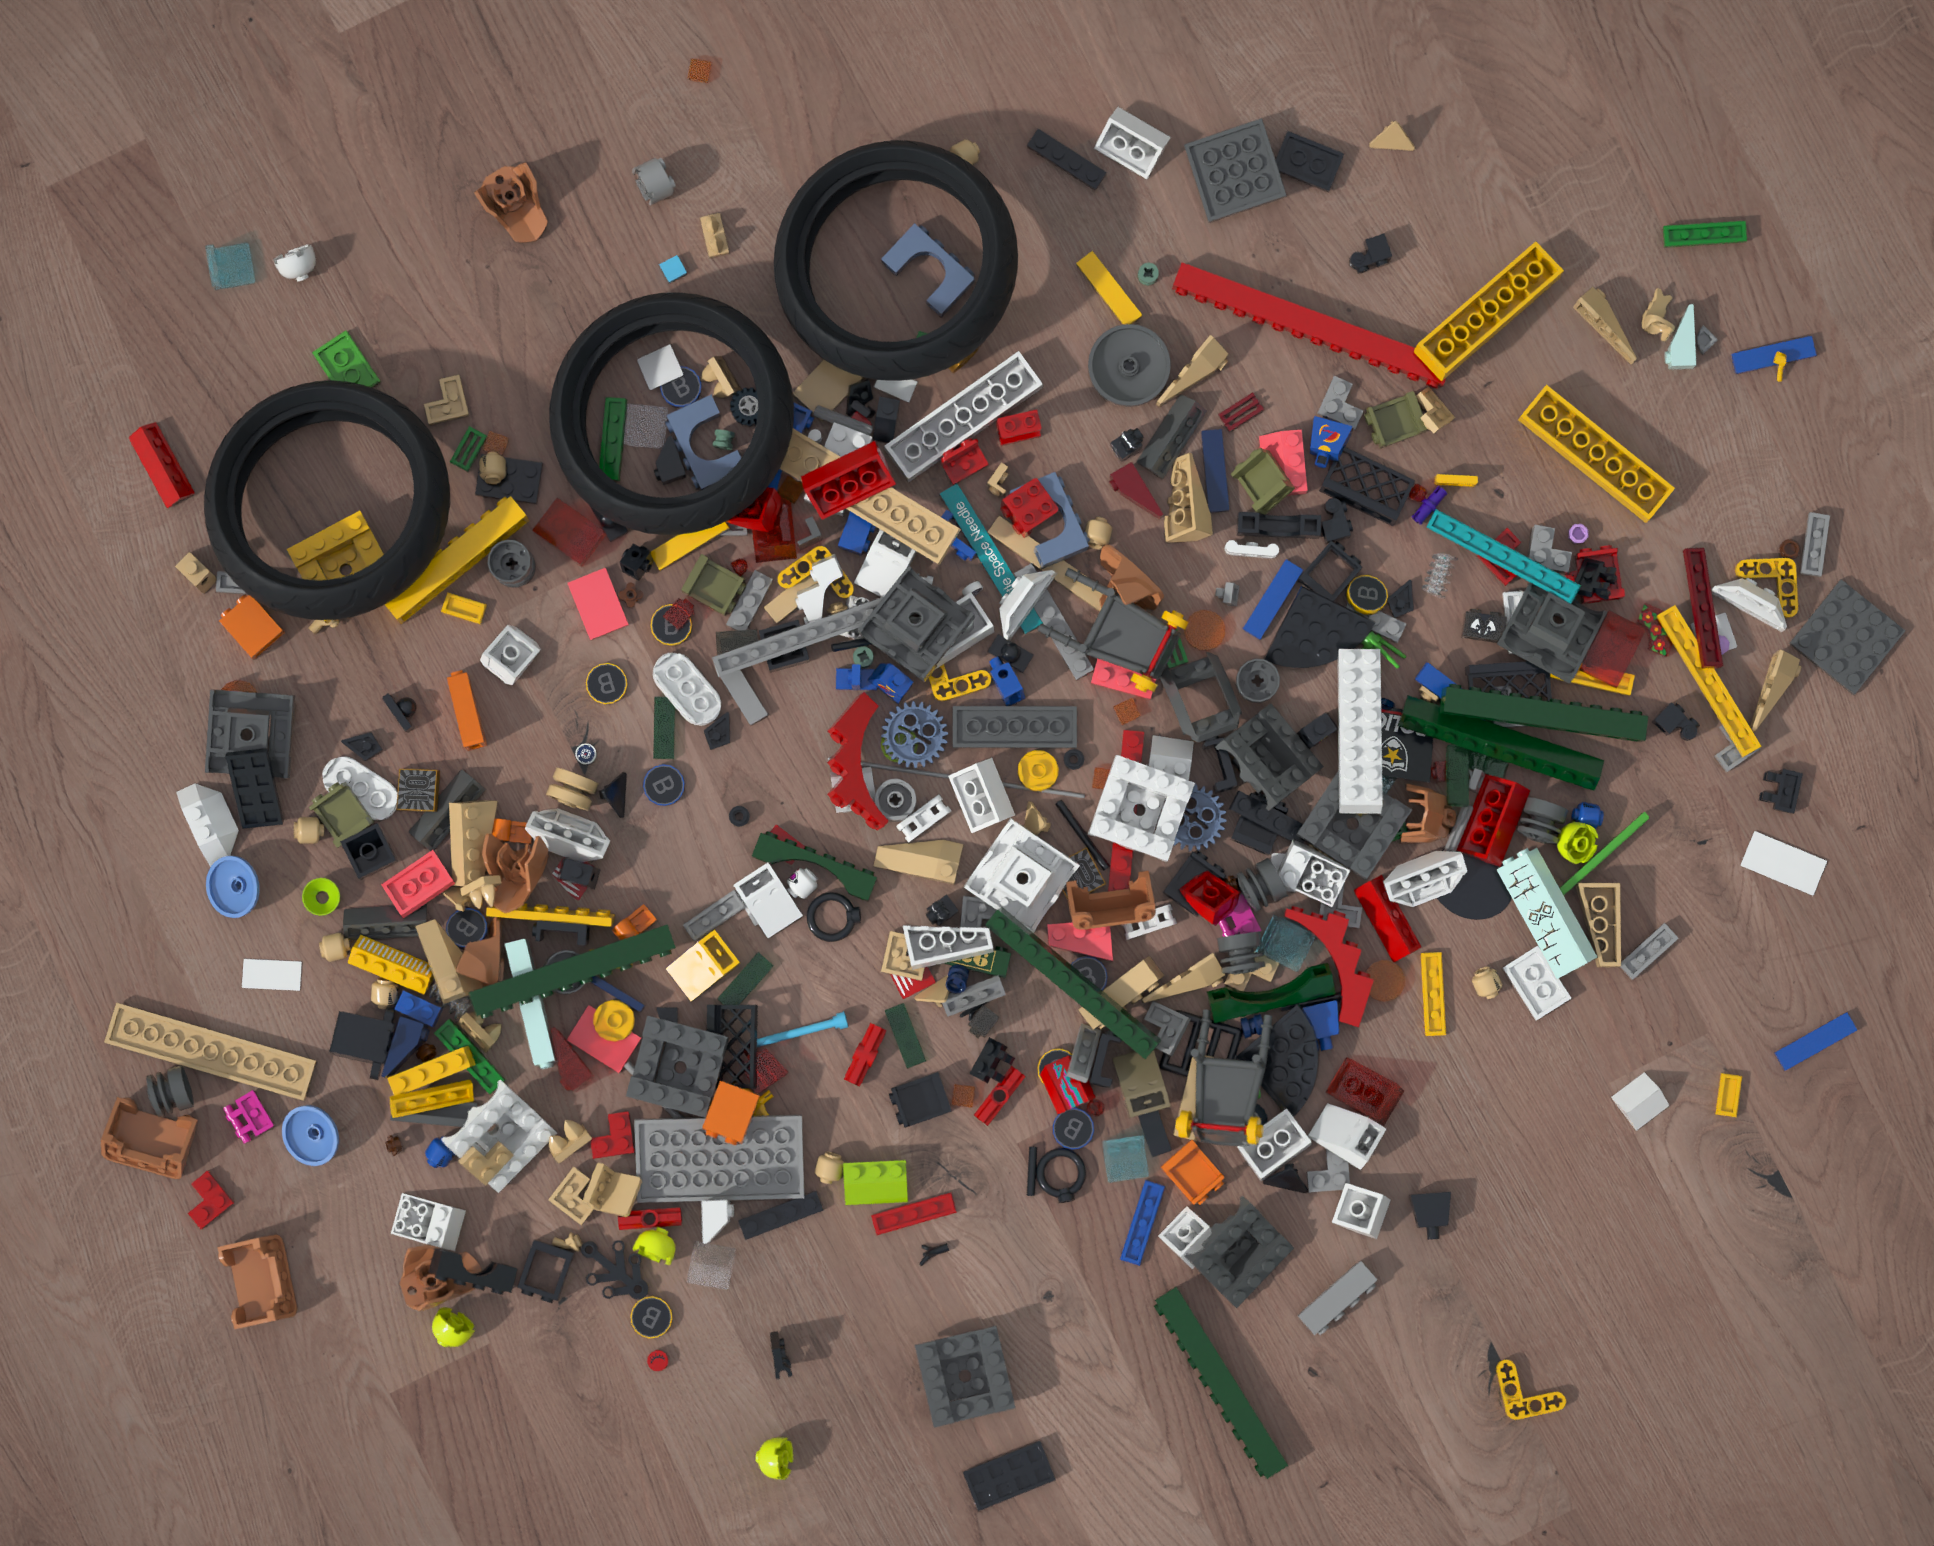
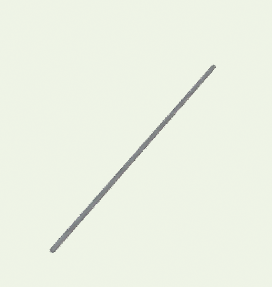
M861 762V766L949 779V774ZM1002 782L1004 787L1029 790L1024 785ZM1052 789L1041 791L1043 793L1085 798L1084 794Z

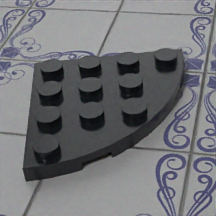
M1301 586L1270 644L1264 660L1276 665L1292 668H1309L1328 664L1338 660L1339 649H1355L1370 633L1375 625V621Z
M1299 1003L1272 1025L1273 1029L1270 1031L1269 1039L1270 1050H1268L1266 1068L1261 1083L1262 1088L1281 1110L1287 1109L1293 1117L1309 1099L1319 1070V1047L1316 1033L1309 1017ZM1261 1036L1236 1056L1237 1059L1253 1061L1252 1057L1255 1054L1259 1055L1260 1049L1258 1045L1261 1043Z

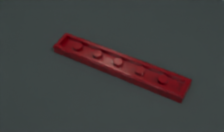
M1685 548L1683 555L1701 668L1723 667L1705 548Z

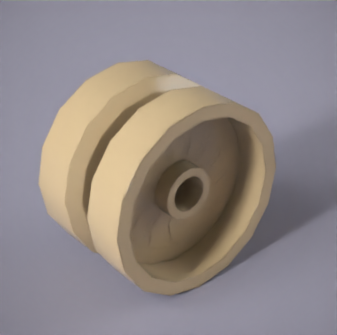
M556 767L553 778L555 781L563 784V787L551 784L546 795L564 805L589 811L592 801L581 793L595 794L599 784L581 775Z

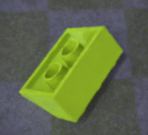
M906 1160L843 1163L845 1205L908 1202Z

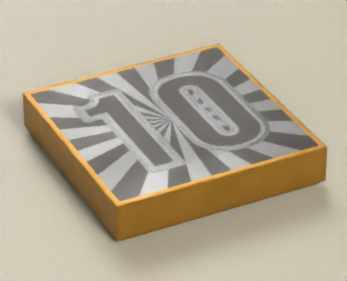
M399 769L396 810L437 812L440 771Z
M1087 847L1069 856L1080 866L1068 882L1077 881V885L1081 889L1088 887V893L1106 885ZM1065 885L1062 891L1068 900L1067 887Z

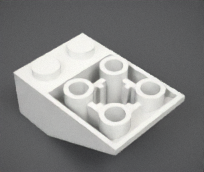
M880 529L854 583L880 597L885 596L908 565L910 566L917 551Z
M1294 839L1277 871L1283 885L1331 907L1350 872L1343 865Z
M766 863L734 884L735 889L767 938H770L803 916L769 863Z
M1327 1103L1308 1137L1361 1170L1368 1162L1386 1128L1368 1117Z
M402 1193L391 1234L455 1251L466 1210Z

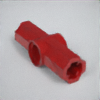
M870 1023L862 1042H859L852 1057L853 1061L846 1072L844 1080L859 1087L861 1086L869 1067L871 1068L878 1054V1048L887 1030Z
M1013 1066L1005 1073L1003 1082H998L974 1114L977 1119L987 1126L1026 1077ZM997 1090L1004 1091L1006 1095L1005 1100L1002 1102L996 1101L994 1099V1092Z
M681 1207L631 1211L627 1217L618 1215L619 1230L682 1226ZM647 1213H653L656 1217L652 1225L646 1224L644 1220Z

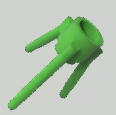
M1373 631L1361 642L1364 646L1362 649H1380V653L1396 668H1399V665L1381 647L1382 644L1403 659L1406 658L1405 654Z

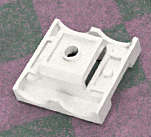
M1116 755L1088 835L1109 840L1130 850L1139 851L1167 862L1195 783ZM1141 804L1144 806L1145 813L1142 816H1137L1134 813L1135 805Z
M1010 818L965 883L964 888L996 910L1003 907L1034 933L1046 912L1059 897L1066 882H1068L1080 865ZM1021 872L1026 873L1029 877L1028 881L1024 884H1020L1016 880L1017 875Z
M500 1079L494 1096L486 1104L480 1107H473L468 1112V1119L459 1132L450 1137H443L441 1140L459 1158L472 1146L485 1156L498 1141L511 1151L514 1156L488 1183L499 1193L549 1142L550 1136H555L557 1132ZM493 1124H496V1127L492 1131H488L493 1126Z

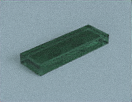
M654 697L653 759H674L675 706L667 697Z
M1457 745L1446 746L1448 806H1469L1468 749Z
M758 952L717 999L723 1005H740L774 965Z
M904 1003L884 1010L906 1068L908 1069L926 1062Z

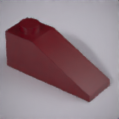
M1132 462L1110 474L1111 480L1109 484L1114 492L1118 490L1121 496L1158 519L1163 517L1162 511Z

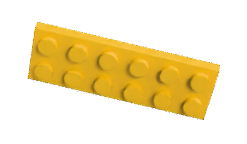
M525 903L506 914L494 906H488L486 916L599 926H612L615 920V914H611L610 910L598 909L597 912H589V908L578 907L577 910H569L568 906H557L555 909H551L546 904H536L534 907H527L528 903Z

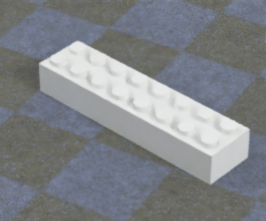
M1018 351L884 446L885 451L909 483L939 462L944 452L951 448L956 450L963 441L973 438L997 421L998 418H1001L1041 390L1043 384Z
M1339 649L1338 651L1339 813L1381 814L1380 649Z

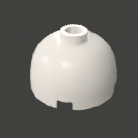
M304 245L292 249L285 254V257L281 254L273 259L278 272L283 277L288 279L296 278L297 281L308 278V273L316 265V257L312 245Z

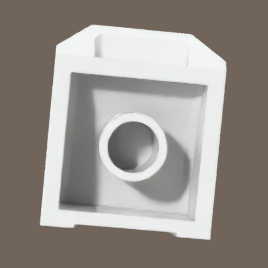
M508 624L483 652L480 661L486 669L499 677L505 684L513 685L531 664L541 648L536 641L519 628Z

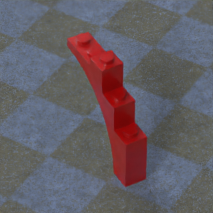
M863 692L855 698L827 731L836 743L842 745L827 762L835 774L842 776L827 795L837 807L844 808L850 805L851 810L855 814L861 815L870 828L878 831L889 820L877 808L866 787L861 766V746L869 720L879 706Z
M1291 906V909L1286 908L1284 917L1294 920L1310 930L1324 944L1333 958L1341 985V1006L1338 1021L1359 1027L1374 980L1369 978L1370 974L1362 971L1354 974L1361 949L1357 948L1358 944L1347 940L1345 944L1342 943L1349 919L1345 918L1346 914L1334 910L1333 914L1328 913L1325 921L1322 920L1323 915L1311 912V915L1303 913L1304 909Z

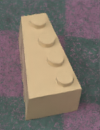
M480 800L449 803L452 879L455 882L453 886L464 887L485 876L486 866L482 855L485 835L492 834L498 801Z
M1620 883L1576 884L1590 943L1597 955V958H1595L1597 967H1620Z
M1148 956L1103 990V992L1127 1010L1125 1005L1129 1002L1135 1004L1143 997L1141 995L1142 992L1146 989L1149 992L1159 985L1157 981L1165 975L1152 958ZM1083 1007L1078 1009L1093 1030L1096 1027L1100 1029L1104 1027L1099 1020Z

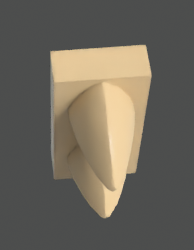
M720 213L700 217L709 258L729 254Z
M716 356L708 360L709 364L704 368L700 381L710 382L719 380L714 389L713 396L726 398L736 395L738 390L741 391L722 356Z
M500 875L482 876L460 888L461 895L470 896L472 903L478 909L482 906L483 897L488 905L493 907L495 887L502 884Z
M466 1012L457 1022L458 1026L487 1053L500 1035L501 1024H491L482 1028L484 1019L481 1018V1015L476 1016L475 1012L469 1014Z
M565 1120L564 1131L566 1137L550 1136L549 1150L558 1163H561L592 1139L583 1124L580 1125L574 1121Z

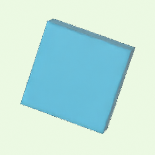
M678 255L659 264L669 284L687 274Z

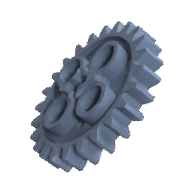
M912 701L911 707H908L905 702L904 709L896 706L898 713L895 714L890 711L892 719L885 718L888 726H882V729L887 731V733L881 735V738L887 739L882 745L889 746L886 754L893 752L891 760L898 757V765L905 761L906 768L910 766V763H913L915 769H917L918 763H921L924 768L925 761L927 760L933 764V756L938 759L940 758L937 751L944 752L945 750L941 747V744H947V741L942 739V737L948 735V732L942 731V729L947 727V724H940L943 716L936 717L938 710L930 712L931 705L924 709L923 702L920 703L919 707H916L914 701ZM908 716L915 717L916 724L907 726L904 722L905 718ZM901 725L911 732L917 730L918 735L931 741V744L928 745L918 738L912 740L911 735L898 729V726ZM925 726H932L935 730L934 734L931 736L924 735L923 728ZM898 734H903L907 738L906 742L902 745L897 744L894 740ZM922 744L925 747L922 754L914 753V745Z
M1195 784L1190 798L1194 799L1196 806L1193 809L1185 808L1188 814H1197L1196 819L1207 825L1208 829H1204L1196 821L1190 823L1189 816L1183 814L1184 824L1179 826L1173 846L1180 843V850H1183L1186 845L1189 852H1191L1193 846L1196 847L1197 851H1200V845L1207 849L1208 841L1214 845L1215 840L1213 837H1221L1217 831L1225 830L1220 824L1227 821L1221 818L1222 815L1226 814V811H1220L1219 809L1224 805L1223 803L1217 804L1216 801L1219 796L1211 797L1213 790L1205 793V786L1199 791L1197 784ZM1205 810L1211 811L1213 814L1212 820L1205 821L1202 818V812ZM1193 827L1199 828L1201 836L1198 838L1192 837L1190 829Z

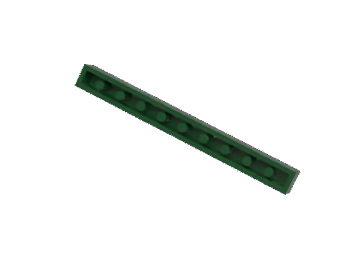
M1449 684V687L1442 689L1439 712L1441 714L1634 742L1646 741L1648 716L1642 715L1641 711L1631 710L1630 713H1623L1620 708L1603 710L1600 705H1590V708L1582 707L1580 702H1570V705L1562 704V700L1550 699L1548 702L1542 701V697L1530 696L1529 699L1522 698V694L1509 693V696L1501 695L1502 691L1489 690V693L1481 692L1482 689L1477 687H1469V690L1461 689V685Z
M1407 695L1402 707L1397 726L1593 791L1600 780L1604 764L1602 759L1481 719L1439 713V705Z
M1003 907L997 909L985 924L987 928L1144 1059L1162 1041Z
M667 924L469 992L468 995L475 1015H481V1018L484 1019L494 1015V1010L501 1008V1011L504 1012L513 1009L514 1003L521 1002V1005L533 1002L532 997L541 995V998L553 995L552 990L560 988L562 992L573 988L572 984L578 981L583 985L593 981V976L600 974L601 978L612 975L613 969L620 967V970L623 971L632 968L631 963L640 961V964L652 961L651 956L659 954L661 958L672 954L671 950L676 947Z
M1174 1287L1156 1298L1155 1302L1157 1304L1154 1305V1308L1159 1316L1164 1315L1168 1322L1165 1323L1167 1329L1171 1334L1175 1332L1179 1339L1176 1341L1182 1352L1187 1351L1190 1356L1187 1361L1193 1370L1197 1368L1201 1376L1198 1378L1204 1388L1208 1386L1212 1391V1394L1209 1396L1215 1405L1220 1404L1222 1407V1417L1226 1423H1232L1235 1428L1232 1430V1433L1237 1441L1242 1439L1246 1446L1243 1450L1249 1459L1253 1457L1257 1465L1254 1468L1259 1476L1262 1477L1264 1475L1268 1479L1288 1466L1178 1288Z

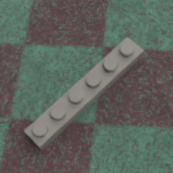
M1031 563L1015 572L1014 576L1021 578L1025 574L1037 573ZM1046 589L1033 607L1043 625L1049 628L1052 626L1053 630L1068 637L1070 635L1072 639L1077 641ZM1051 638L1075 680L1094 671L1085 654L1069 646L1065 647V644Z

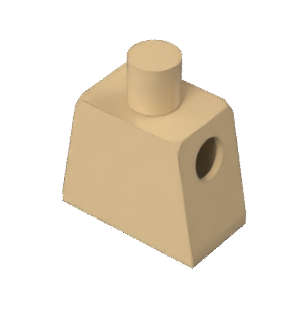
M191 552L175 566L203 594L217 581V577Z

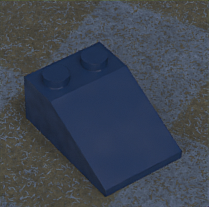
M400 1016L381 1077L389 1078L393 1076L422 1046L423 1041L427 1042L430 1030L427 1029L428 1025Z

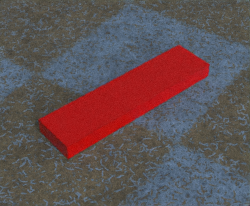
M947 1193L871 1215L876 1235L957 1213L952 1194Z

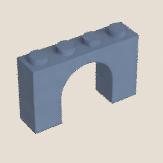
M914 223L881 258V263L897 276L910 261L918 256L929 255L937 258L943 264L946 275L943 283L926 300V304L942 318L975 283V278L973 277L975 274L967 266L963 268L958 263L960 260L953 253L948 254L944 251V245L939 240H932L928 236L929 232L922 225L918 227Z
M712 395L668 414V421L665 422L669 432H674L677 439L674 440L678 451L683 450L686 458L682 460L687 470L692 469L694 476L691 479L696 489L700 487L701 490L722 479L741 459L738 450L716 460H704L696 456L691 449L690 441L694 431L699 426L721 416Z
M1055 472L1038 480L1057 505L1058 511L1064 519V530L1056 538L1035 546L1034 553L1042 569L1087 551L1089 547L1088 542L1090 541L1087 533L1081 530L1080 525L1082 523L1077 513L1074 514L1071 508L1073 502L1070 496L1066 495L1063 490L1065 485L1060 476L1057 477ZM1020 487L1010 490L1009 495L1017 489H1019Z

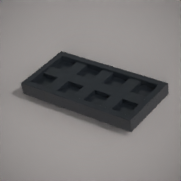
M268 749L226 752L225 758L242 829L283 825L284 818Z
M1041 1441L963 1471L978 1511L1056 1480Z

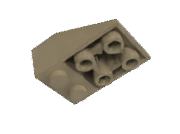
M1154 1050L1146 1059L1137 1052L1112 1058L1129 1118L1171 1106Z

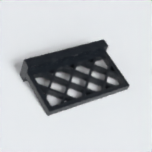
M1345 447L1343 453L1349 455L1353 463L1342 465L1340 458L1338 461H1333L1319 491L1339 501L1345 500L1347 505L1388 525L1394 526L1415 480ZM1358 464H1368L1371 472L1361 475ZM1354 466L1358 476L1348 479L1344 469ZM1341 470L1344 478L1343 481L1336 482L1330 479L1333 472ZM1380 472L1387 473L1389 481L1379 483L1376 474ZM1373 475L1376 485L1366 488L1363 478ZM1359 479L1363 489L1358 491L1351 489L1349 482ZM1403 481L1408 483L1407 490L1398 492L1395 482ZM1391 484L1395 494L1385 497L1381 487ZM1378 488L1381 498L1377 500L1370 498L1368 491ZM1396 497L1399 503L1397 510L1390 508L1386 500Z
M1528 661L1468 665L1465 667L1468 690L1469 687H1473V678H1481L1486 683L1481 692H1484L1488 686L1493 690L1503 692L1510 685L1518 694H1522L1524 698L1529 699L1523 690L1530 683L1538 690L1534 696H1538L1541 693L1546 697V701L1549 702L1552 699L1550 673ZM1536 674H1544L1545 683L1541 688L1532 681ZM1517 675H1521L1527 681L1521 689L1511 682ZM1496 677H1501L1507 682L1501 690L1491 683Z
M707 1005V1031L724 1036V1033L729 1029L734 1035L726 1049L734 1058L728 1064L723 1061L716 1089L720 1081L723 1082V1075L727 1071L733 1077L728 1084L741 1089H756L758 1005ZM724 1009H730L735 1015L729 1022L724 1019ZM746 1009H751V1018L746 1023L741 1014ZM737 1019L744 1025L738 1033L731 1027ZM746 1029L751 1033V1039L747 1043L740 1037ZM736 1040L743 1046L737 1054L731 1048ZM746 1050L750 1054V1060L747 1064L740 1058ZM736 1061L743 1067L737 1075L730 1068ZM745 1071L750 1075V1084H744L739 1079Z

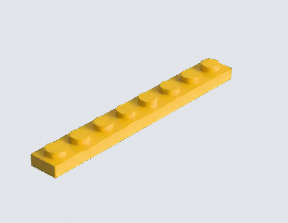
M1676 605L1657 615L1656 617L1742 758L1760 748L1761 744L1715 669L1701 668L1697 640Z

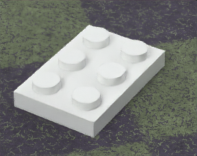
M1538 946L1502 968L1535 1020L1540 1019L1571 999L1560 979H1557Z

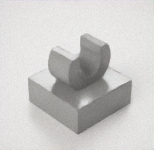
M1226 582L1225 589L1216 588L1215 596L1223 599V603L1228 606L1237 607L1240 586L1235 583Z
M1476 768L1474 772L1465 769L1464 772L1470 775V779L1468 781L1461 779L1460 782L1464 786H1468L1470 791L1478 793L1485 773Z

